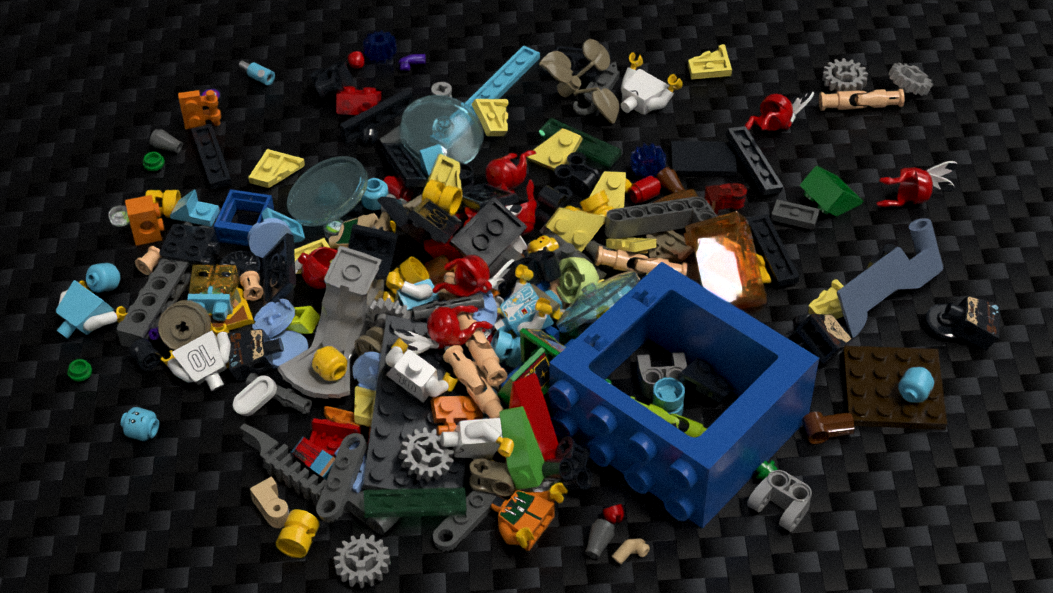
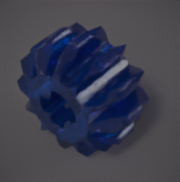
M383 30L367 34V38L363 42L365 56L369 57L370 61L376 60L377 63L381 60L386 62L387 59H393V55L397 51L395 37L390 32L384 33Z
M645 143L643 147L636 146L635 151L631 152L630 165L636 176L641 175L643 178L653 176L666 166L664 151L660 146H655L654 143H651L649 146Z

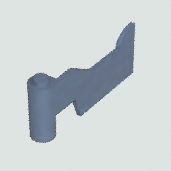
M926 218L917 219L909 225L916 252L915 257L909 260L900 247H896L836 292L851 338L858 335L867 320V311L895 290L920 288L943 270L931 220Z

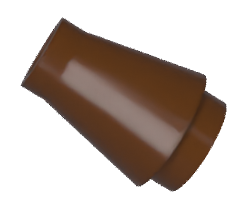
M666 167L657 174L656 178L659 180L661 187L671 193L676 199L681 198L686 193L674 169Z

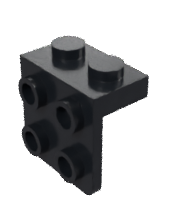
M173 224L159 254L162 259L193 263L196 278L205 279L208 271H211L213 268L215 256L220 252V242L217 240L215 229Z
M353 224L348 248L381 259L382 261L375 279L386 280L390 272L398 234Z

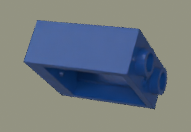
M230 189L213 226L218 242L249 246L247 238L253 226L232 223L233 216L237 209L260 212L257 223L264 222L262 212L266 208L274 210L272 195Z

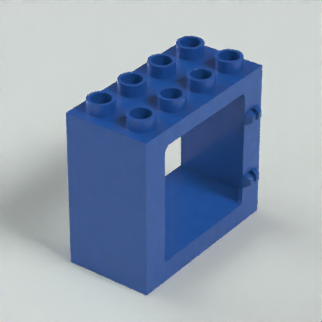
M661 262L549 362L550 388L548 389V394L550 397V418L555 434L560 439L570 436L579 444L586 445L590 449L589 457L596 464L602 467H607L610 464L624 474L625 480L635 491L641 494L649 491L663 501L666 510L674 518L680 521L689 519L703 529L756 474L755 470L765 460L768 461L803 425V417L810 412L819 357L669 265ZM650 339L670 353L684 352L687 364L693 362L697 357L707 362L718 376L727 380L733 388L731 392L739 396V398L701 436L690 437L605 381V379L645 341Z

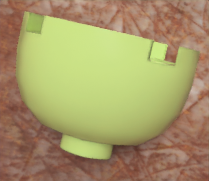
M579 257L562 259L559 263L562 275L558 278L560 286H556L561 299L566 303H580L592 297L599 281V276L593 264L585 258Z

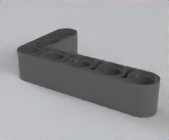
M689 197L609 210L606 214L604 233L609 238L619 239L690 227L705 250L719 252L723 247L726 229L704 198Z

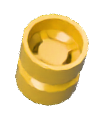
M431 179L424 188L422 201L427 197L453 216L460 207L463 192L460 188L451 185L446 186L445 183Z
M147 190L145 195H152L153 202L159 204L161 216H157V218H161L162 215L170 218L174 207L181 199L179 190H165L164 193L161 190Z
M605 190L580 202L583 211L590 214H603L606 216L609 210L614 209L613 206H608L609 198Z
M409 257L400 265V268L392 271L400 275L399 282L403 283L407 281L415 284L429 279L428 271L415 257ZM391 289L393 293L396 295V291L398 289Z
M294 509L290 511L284 523L285 528L281 530L276 546L281 552L290 557L303 558L308 553L320 523L311 513Z

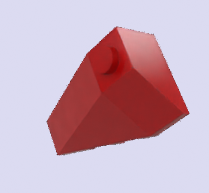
M533 373L512 382L509 409L523 406L544 461L548 459H555L559 443L538 377Z

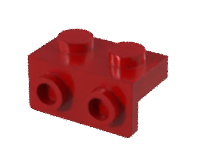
M345 86L341 92L336 94V113L358 115L378 104L381 100V91H376V88L372 87L356 90V87Z
M314 418L312 420L313 432L309 441L336 458L334 453L340 447L343 439L352 433L361 434L360 427L350 423L344 424L327 419Z

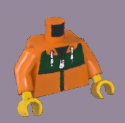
M555 483L550 490L543 492L515 491L508 501L500 496L495 497L491 504V509L499 513L498 528L506 544L520 545L522 548L530 551L555 517L554 501L562 503L564 500L562 494L568 492L562 483Z

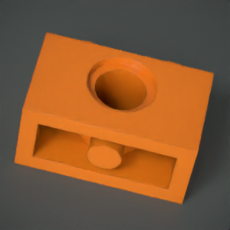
M152 195L125 200L136 246L162 241L161 231H165L162 218H157V216H161L159 204L153 202Z

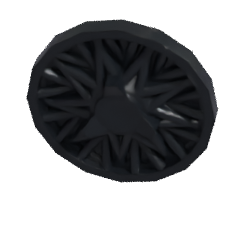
M241 250L226 255L219 265L221 277L225 281H236V284H240L239 278L244 272L255 271L259 274L261 269L260 260L254 253Z
M937 304L931 307L926 314V324L929 330L944 339H959L960 336L954 332V319L944 314L948 304Z

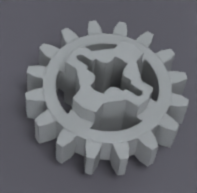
M845 58L842 59V62L835 59L834 64L829 62L828 66L824 67L822 80L825 81V86H830V91L834 89L837 92L862 91V88L866 86L868 73L865 72V67H860L861 63L855 64L852 59L849 62H846Z
M894 63L888 73L890 75L889 78L894 80L893 83L908 94L913 92L915 95L917 93L921 96L927 95L933 85L931 83L932 80L928 79V76L915 65L908 66L907 64Z
M379 298L378 301L373 300L366 312V321L371 322L369 327L376 326L382 329L384 328L386 315L414 320V317H412V311H407V305L400 306L398 300L394 303L390 298H387L386 301L382 298Z
M424 427L421 433L415 429L412 435H406L404 442L400 446L402 451L399 454V459H405L401 466L402 468H410L408 475L416 473L417 480L425 476L426 481L429 482L432 476L439 480L442 474H447L449 467H451L454 461L452 459L454 450H448L449 447L441 446V435L439 437L436 435V429L428 433L427 428Z
M361 534L360 539L357 540L354 536H351L350 543L342 541L343 549H336L337 556L334 557L336 574L341 576L342 582L349 579L351 587L356 582L359 583L360 588L364 587L365 582L373 586L374 579L382 581V573L389 572L388 565L391 562L388 547H384L383 540L375 542L374 535H371L369 539H365V535Z

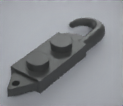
M616 62L610 64L602 72L598 80L590 82L586 89L598 87L600 90L607 88L611 91L620 76V71H617ZM593 92L584 93L585 100L591 103L588 108L581 109L577 106L578 102H574L573 109L576 113L590 115L598 109L592 100Z

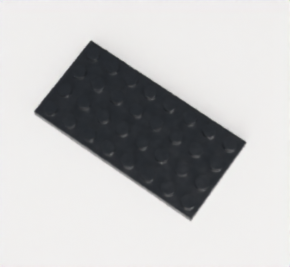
M386 315L361 488L458 507L462 499L466 458L455 457L453 454L452 459L454 461L451 467H449L447 474H442L439 480L432 476L429 482L426 481L425 476L417 480L416 473L408 475L410 468H402L401 466L405 459H399V454L402 451L400 446L404 442L406 435H412L415 429L421 433L424 427L427 428L428 433H431L437 426H442L444 423H434L431 396H428L423 403L387 376L392 367L387 365L385 358L392 349V345L399 338L394 333L395 329L407 330L429 339L427 323ZM402 338V341L407 345L413 343ZM466 344L461 345L465 357L475 361ZM445 346L444 349L429 348L417 354L437 370L438 381L443 379L446 372L450 373L452 378H457L453 373V367L443 359L445 351L451 346ZM458 380L452 391L447 390L437 397L470 395L467 392L466 386Z

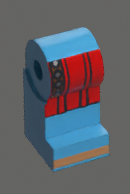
M302 437L291 453L327 480L335 458L305 437Z

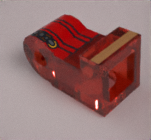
M739 183L706 186L704 199L716 214H718L719 209H740L745 205L747 189Z

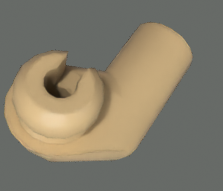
M627 539L612 555V558L622 565L630 554H639L640 557L646 556L650 547L642 539Z

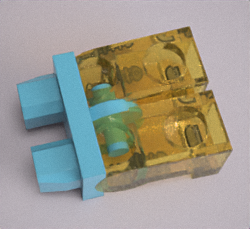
M193 265L188 300L199 303L207 310L208 314L213 315V319L216 321H225L227 315L233 312L235 291L239 284L237 266L216 265L214 271L213 265ZM205 271L208 273V276L201 277L199 272ZM229 272L231 273V276L222 277L221 273Z

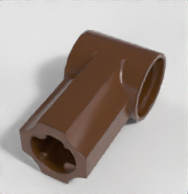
M811 412L802 419L808 441L811 444H821L827 441L829 437L854 434V420L852 414L849 413L823 416L820 412Z

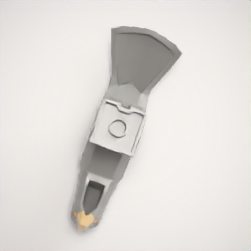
M383 211L379 220L372 228L394 233L390 226V215ZM343 246L338 248L337 254L332 260L324 278L326 292L322 300L321 316L312 346L278 367V371L283 379L292 384V387L302 392V394L324 399L350 395V361L356 352L355 340L366 334L370 324L369 321H366V312L372 301H378L379 298L383 297L384 280L375 279L379 271L381 259ZM325 346H333L346 357L347 371L341 379L326 381L314 371L312 360L314 353L318 349Z

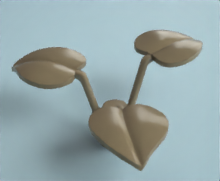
M588 39L584 42L582 47L584 56L591 62L576 76H572L571 62L562 52L553 51L543 57L539 65L544 67L560 82L557 85V90L561 96L566 98L571 94L576 96L581 93L593 92L592 100L595 106L611 124L615 123L619 112V102L609 89L603 88L600 90L598 87L579 90L581 86L579 77L593 65L599 71H604L609 67L610 57L602 44L593 39Z

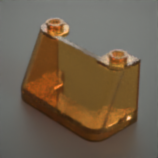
M735 211L685 226L684 240L686 245L691 246L695 251L704 288L739 309L767 303L750 226L743 215Z

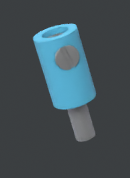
M241 61L239 63V67L246 70L249 77L265 85H270L274 81L275 73L255 62L248 64Z

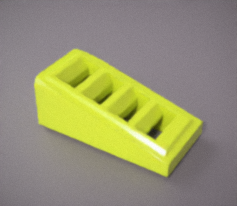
M312 306L294 307L295 316L285 330L312 334L320 320V315Z

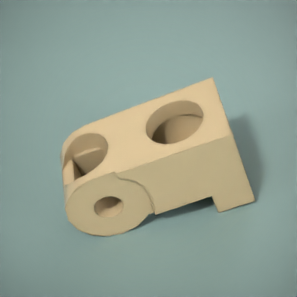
M270 477L250 488L252 501L267 522L274 528L285 527L284 523L289 515L287 503L278 498L277 483L274 479Z

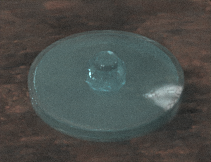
M426 96L414 101L406 108L400 124L402 142L406 149L418 160H420L419 150L440 144L445 156L460 162V164H466L478 154L484 137L483 126L478 115L465 103L448 96Z
M338 156L326 159L308 169L295 182L287 199L288 211L295 221L304 226L314 227L331 223L347 214L361 200L367 189L368 174L363 165L355 158Z
M629 271L610 277L596 285L593 282L589 283L581 289L583 294L563 312L556 322V326L561 333L578 327L622 298L638 284L640 278L635 271Z

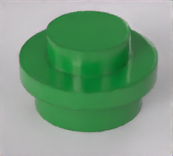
M158 152L147 153L143 160V166L148 171H157L165 163L164 158Z
M83 359L74 360L69 365L68 375L73 381H84L92 374L91 365Z
M765 460L755 470L758 473L755 478L763 481L769 473L777 470L778 468L774 465L775 462L772 460L768 463Z

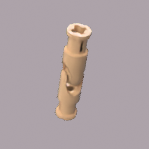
M902 88L898 89V91L873 90L867 94L865 91L859 90L838 91L836 94L819 93L820 111H824L826 108H837L838 110L863 109L867 107L866 105L874 108H885L891 105L904 106V92ZM854 93H859L855 97L857 106L854 107L849 102L850 96Z
M598 246L595 256V266L602 264L612 266L615 270L635 274L649 273L661 262H664L685 276L687 272V263L676 264L669 262L668 259L648 258L645 255L623 250L611 251L603 249L602 246ZM633 257H637L634 261L635 269L627 267L628 260Z
M461 311L457 315L460 330H464L472 323L477 322L471 317L472 313ZM477 328L473 336L465 344L469 348L479 369L486 374V381L489 385L498 386L507 379L508 374L499 365V358L486 339L482 329Z
M453 345L448 348L443 355V359L453 367V373L466 386L467 392L474 402L489 418H500L499 412L504 410L500 404V398L483 377L479 378L477 367L470 359L465 357L463 348L460 345Z

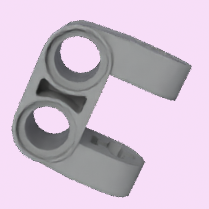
M684 352L672 353V366L651 367L649 354L636 356L638 381L644 397L653 399V387L658 380L668 377L676 379L687 367ZM685 379V380L682 382V384H683V386H684V389H685V392H686V381H687V379Z
M774 470L755 488L748 499L747 506L757 512H761L768 502L772 501L785 509L779 525L792 532L809 509L812 491L807 484L785 471Z

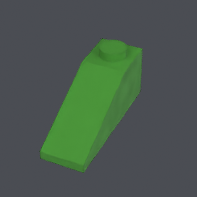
M523 406L501 410L499 414L503 438H509L514 442L513 451L510 457H506L516 490L538 487L544 479L542 466L545 461Z

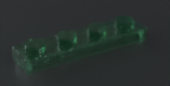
M550 118L539 130V136L549 139L561 129L581 135L583 140L576 152L583 153L585 157L609 168L621 156V149L553 118Z
M465 488L364 490L363 492L364 518L466 515L467 512Z

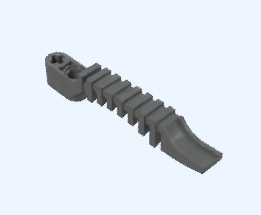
M243 424L240 427L244 435L242 440L260 452V457L263 459L262 466L267 470V474L271 477L275 475L276 480L280 483L285 481V485L289 489L294 487L298 495L303 493L307 501L312 499L313 504L317 506L327 480L324 479L318 484L319 477L313 474L308 478L309 470L304 468L300 472L301 464L298 461L293 463L294 455L288 454L287 445L283 444L278 450H275L274 448L278 445L276 440L251 426ZM367 489L359 493L351 492L343 509V513L350 512L380 535L385 534L401 519V513L395 505L376 491ZM328 505V508L326 507V510H324L325 513L333 511L335 505Z

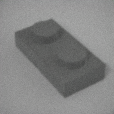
M776 200L771 220L814 230L820 209Z

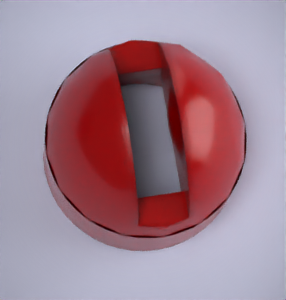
M359 51L352 52L347 58L350 66L354 69L362 68L365 62L363 54Z
M622 504L602 510L606 521L611 524H615L616 521L620 523L623 520L624 511Z

